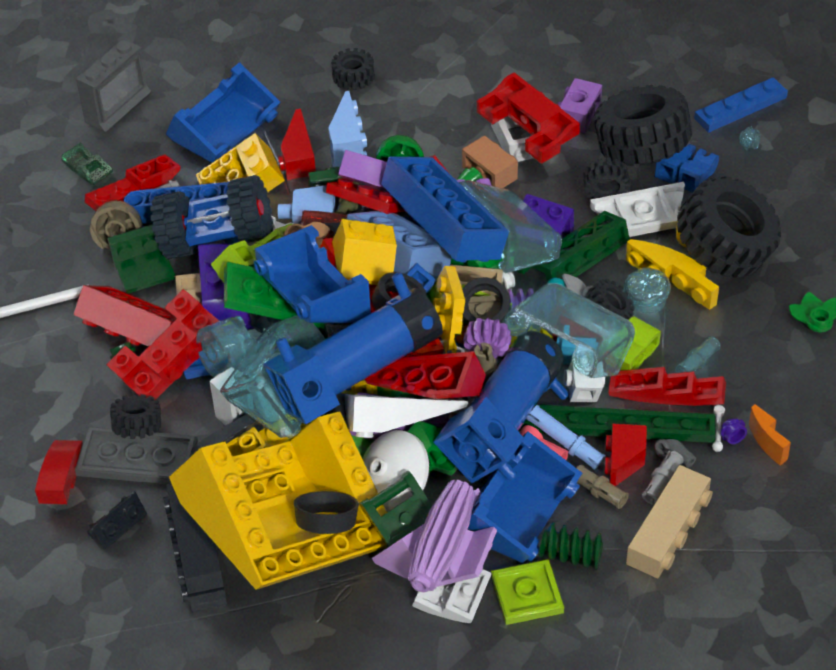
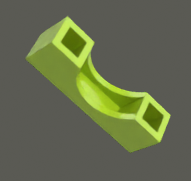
M292 223L275 229L268 236L251 246L245 240L229 245L211 263V266L223 282L224 268L227 262L254 267V261L256 260L255 248L284 237L287 227L292 225Z

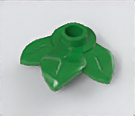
M807 292L801 301V305L790 304L789 311L796 320L806 323L811 330L826 332L832 328L833 320L836 319V297L823 303L811 292Z

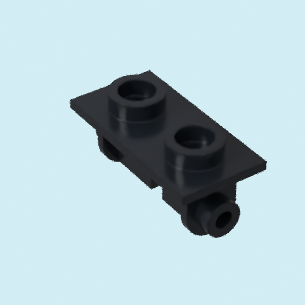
M134 491L128 497H122L121 502L113 507L107 515L101 517L96 523L89 525L88 535L93 540L98 538L103 549L108 548L147 514L137 493Z

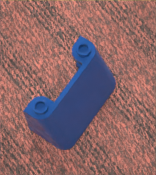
M240 62L231 69L232 75L230 78L228 77L226 80L220 81L219 86L192 109L187 108L184 110L182 108L173 116L166 135L173 142L211 163L236 147L264 122L270 123L278 115L276 110L281 102Z
M312 225L255 248L256 260L254 261V267L259 276L263 275L295 309L301 320L304 319L307 323H355L371 314L369 281L362 274L347 280L328 261L327 249L325 247H318L316 237L319 236V232Z
M528 431L523 435V441L508 462L517 472L516 477L508 480L498 469L491 473L480 490L481 495L472 508L470 523L467 529L475 532L495 527L497 532L492 542L491 550L521 563L526 560L531 562L539 553L540 547L538 543L540 540L538 536L558 504L565 497L572 498L580 487L577 481L582 475L581 471Z

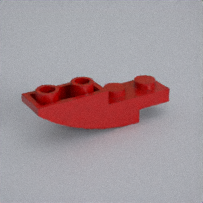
M166 154L127 169L124 179L85 194V203L96 211L101 205L109 201L117 200L124 202L125 196L132 191L155 189L167 184L168 180H172L180 171L181 166Z

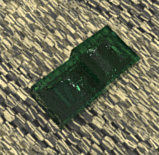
M81 142L61 155V161L73 172L93 185L113 172V169L97 153L93 155Z

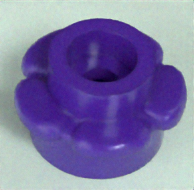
M737 418L725 421L720 431L722 439L724 441L727 440L730 444L741 442L747 435L745 422Z

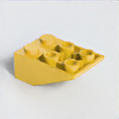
M256 133L196 174L200 185L229 182L230 180L257 175L263 181L267 192L285 181L271 148Z

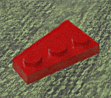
M339 178L336 182L327 183L326 193L386 214L405 211L401 204L387 191L374 189L366 185L354 184L352 180Z

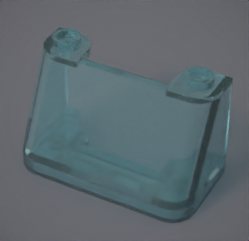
M471 180L459 182L509 231L502 253L503 261L499 262V268L505 274L559 259L560 247L562 246L560 234L513 191Z
M557 283L545 284L507 312L502 322L507 324L512 336H523L528 330L540 332V329L544 328L576 345L572 357L573 365L577 371L589 378L618 375L635 336V328L629 320Z
M298 315L276 322L265 329L220 389L221 394L228 402L280 438L295 436L301 430L300 425L302 422L285 412L263 363L281 354L276 345V341L280 338H286L290 348L298 345L306 350L325 340L314 323H307L304 319L301 320Z

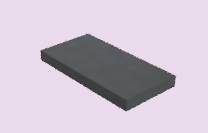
M88 426L75 473L76 476L171 484L169 476L192 456L191 450L198 443L197 436L158 432H153L152 436L145 434V438L140 439V436L130 439V436L122 438L121 434L117 436L111 428Z

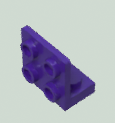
M526 194L506 228L509 231L508 235L553 249L562 233L569 235L573 232L574 209Z

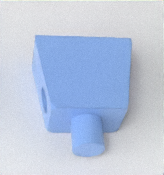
M327 185L296 189L293 191L292 204H278V219H292L294 224H301L303 226L312 222L335 223V196L326 193Z

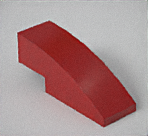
M55 440L52 443L42 463L35 487L39 504L67 505L70 489H74L76 481L75 468L83 441Z

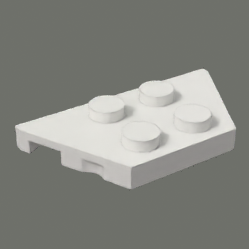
M684 182L591 199L590 208L598 215L603 211H607L626 219L629 237L673 229L677 227V215L681 209L685 184Z

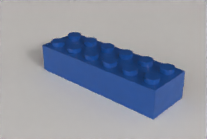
M388 157L381 185L451 255L452 259L458 262H466L467 260H479L482 262L501 260L509 231L433 157Z

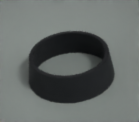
M316 491L300 495L294 500L296 524L305 531L318 534H336L348 531L355 526L359 502L348 494L333 491ZM319 512H330V513H337V514H329V515H326V514H315V513H319Z

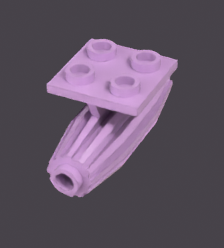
M451 480L431 507L415 543L408 580L412 587L419 592L433 591L438 586L479 577L483 570L484 562L492 547L497 530L495 527L475 532L467 530L470 523L475 490L465 481Z

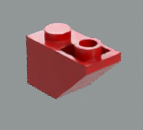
M612 424V435H606L605 452H611V457H605V474H610V483L614 486H617L645 465L647 425Z

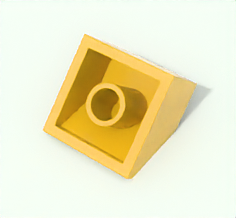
M342 219L332 241L337 270L347 280L362 274L369 281V284L377 285L382 276L394 272L397 244L393 226Z

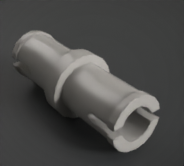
M668 451L659 468H655L652 472V480L642 493V498L647 503L654 505L676 469L683 463L684 459L678 452Z

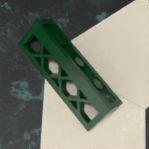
M603 211L558 241L553 249L548 248L531 259V267L545 273L547 283L552 278L563 279V274H569L574 277L579 276L630 240L626 219ZM605 221L610 222L608 224L600 225ZM547 260H553L548 264L544 263Z

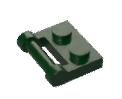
M410 471L400 475L401 479L371 499L365 498L359 502L363 512L370 519L387 547H390L422 526L432 507V504ZM407 488L412 493L411 497L382 516L379 515L376 510L378 507Z

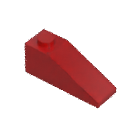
M301 108L295 110L281 144L282 156H278L280 171L285 170L287 180L308 177L309 172H316L315 157Z

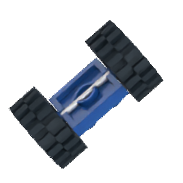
M252 175L230 180L225 195L189 202V198L181 191L155 196L151 202L153 206H151L150 210L152 212V229L156 234V243H159L158 248L160 251H163V256L167 257V259L192 255L197 252L199 244L237 236L239 241L245 240L247 243L260 241L273 232V218L271 216L273 213L269 204L271 202L270 198L267 197V189L264 188V183L260 180V177Z

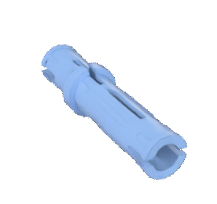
M536 405L530 412L531 415H528V421L568 449V453L571 456L576 455L591 466L593 470L605 458L604 454L585 441L586 438L581 435L579 437L541 409L540 406Z

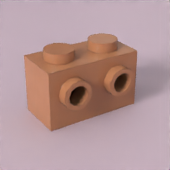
M485 135L462 149V167L464 169L476 168L483 176V179H490L492 188H497L499 191L518 179V161L513 155H509L496 142H492Z

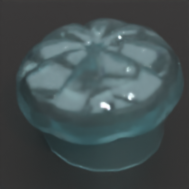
M641 268L628 275L623 286V292L627 291L629 295L627 298L633 301L631 305L634 306V309L642 313H654L660 311L665 306L666 299L671 291V284L668 277L662 271Z

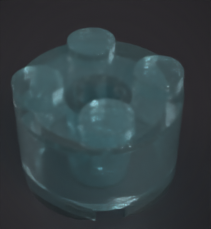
M240 316L229 317L202 327L197 333L196 341L197 343L201 342L202 351L198 352L199 357L211 376L215 377L231 367L239 373L253 366L255 354L259 352V346L257 341L250 337L245 323Z

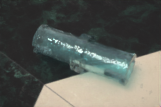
M707 337L699 347L692 348L688 352V357L675 367V373L695 372L698 369L704 368L708 364V359L721 349L719 347L721 346L720 342L715 337Z

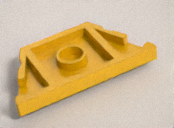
M444 266L429 295L442 324L443 334L441 339L447 354L449 350H452V353H456V350H458L454 338L455 334H461L465 297L456 267Z

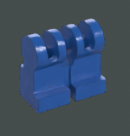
M689 144L681 152L675 153L673 157L669 159L664 158L661 162H657L655 177L670 184L677 183V181L678 183L684 182V189L693 193L701 182L707 180L715 172L719 162V155L711 153L709 156H706L707 151L702 148L695 154L696 146Z

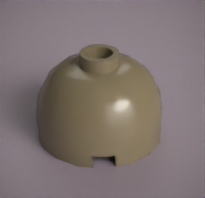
M109 201L101 205L91 219L90 233L92 239L100 248L110 249L109 237L142 228V220L140 214L132 205L123 201Z

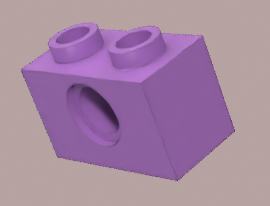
M575 78L571 86L566 88L563 101L558 103L561 109L580 123V132L582 133L587 132L594 114L601 104L602 85Z

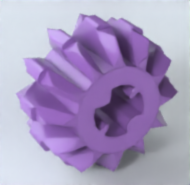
M477 318L476 321L469 322L463 339L464 347L467 348V352H472L479 345L480 351H482L481 343H488L492 346L493 357L498 359L499 356H504L509 349L511 331L508 329L507 324L500 323L498 319L490 320L487 318L483 320Z

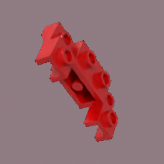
M515 72L506 76L492 92L477 100V113L492 125L508 116L532 136L525 140V151L541 164L559 154L561 145L579 135L580 123Z
M184 289L164 307L175 321L139 357L125 345L106 364L139 397L141 394H144L146 398L152 396L156 400L226 330L216 317L208 312L198 300Z

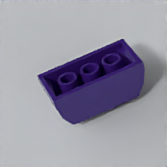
M231 244L198 245L203 307L222 324L233 322L235 333L254 329L251 326L252 320L249 313L224 308V282L218 277L216 271L211 266V263Z

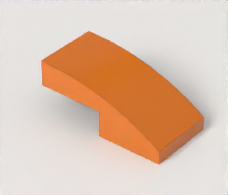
M754 404L750 412V430L765 453L781 466L788 460L791 442L775 431L776 419Z

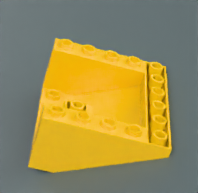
M341 412L316 418L289 442L237 456H231L226 442L202 447L169 476L180 504L256 590L387 547L370 519L363 512L360 504L358 506L355 526L345 532L318 534L305 531L296 524L294 500L300 495L316 491H333L348 494L357 499L358 502H361L365 498L371 499L378 494ZM384 505L376 509L380 516L387 513ZM319 512V513H315V514H326V515H329V514H337V513Z

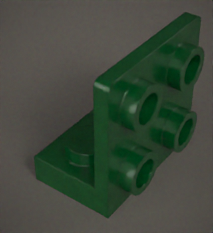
M153 225L108 238L112 261L126 293H132L176 278L169 259L164 257L163 251H160L158 248L159 243H156V234L152 229Z

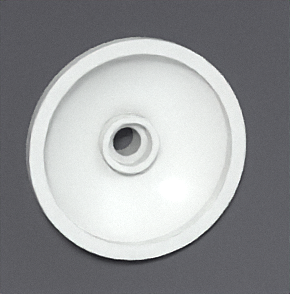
M394 430L378 437L366 450L362 460L378 493L401 479L400 475L406 471H410L421 489H424L428 478L429 459L427 451L418 437L406 431ZM407 488L384 503L386 511H390L411 497L412 493Z

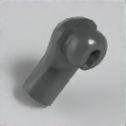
M660 439L654 444L656 454L662 458H665L668 451H676L683 457L684 461L682 464L685 467L689 468L696 462L697 458L678 440Z

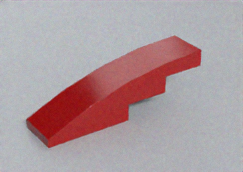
M665 367L611 372L608 393L612 397L665 405H721L725 401L726 381L724 376L697 379L694 371L667 374Z

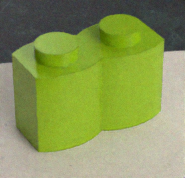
M635 316L631 317L628 321H623L617 330V334L612 338H607L601 348L603 352L602 362L618 371L638 369L643 361L660 344L661 331Z

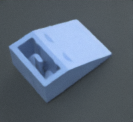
M345 91L328 128L332 167H341L345 150L367 156V152L363 151L367 147L365 132L360 133V131H363L361 117H356L358 115L357 102L351 99L349 91Z

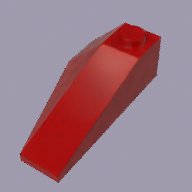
M472 351L402 357L367 377L365 381L369 385L434 399L479 396L486 374L475 352Z

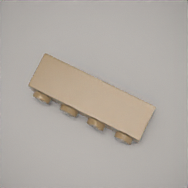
M678 466L630 543L627 552V565L657 579L664 569H670L675 558V550L677 548L681 549L684 546L688 536L687 530L689 527L694 528L700 517L699 511L701 507H707L713 494L709 490L711 478L684 466Z

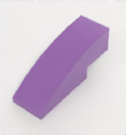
M345 150L339 170L341 178L387 191L381 185L387 162Z

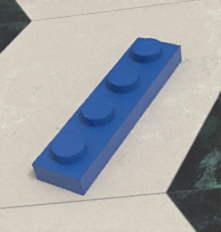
M770 78L695 111L694 119L709 133L786 99L788 90L775 78Z

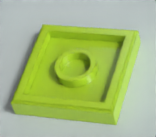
M549 559L491 571L492 581L505 625L564 613V605Z

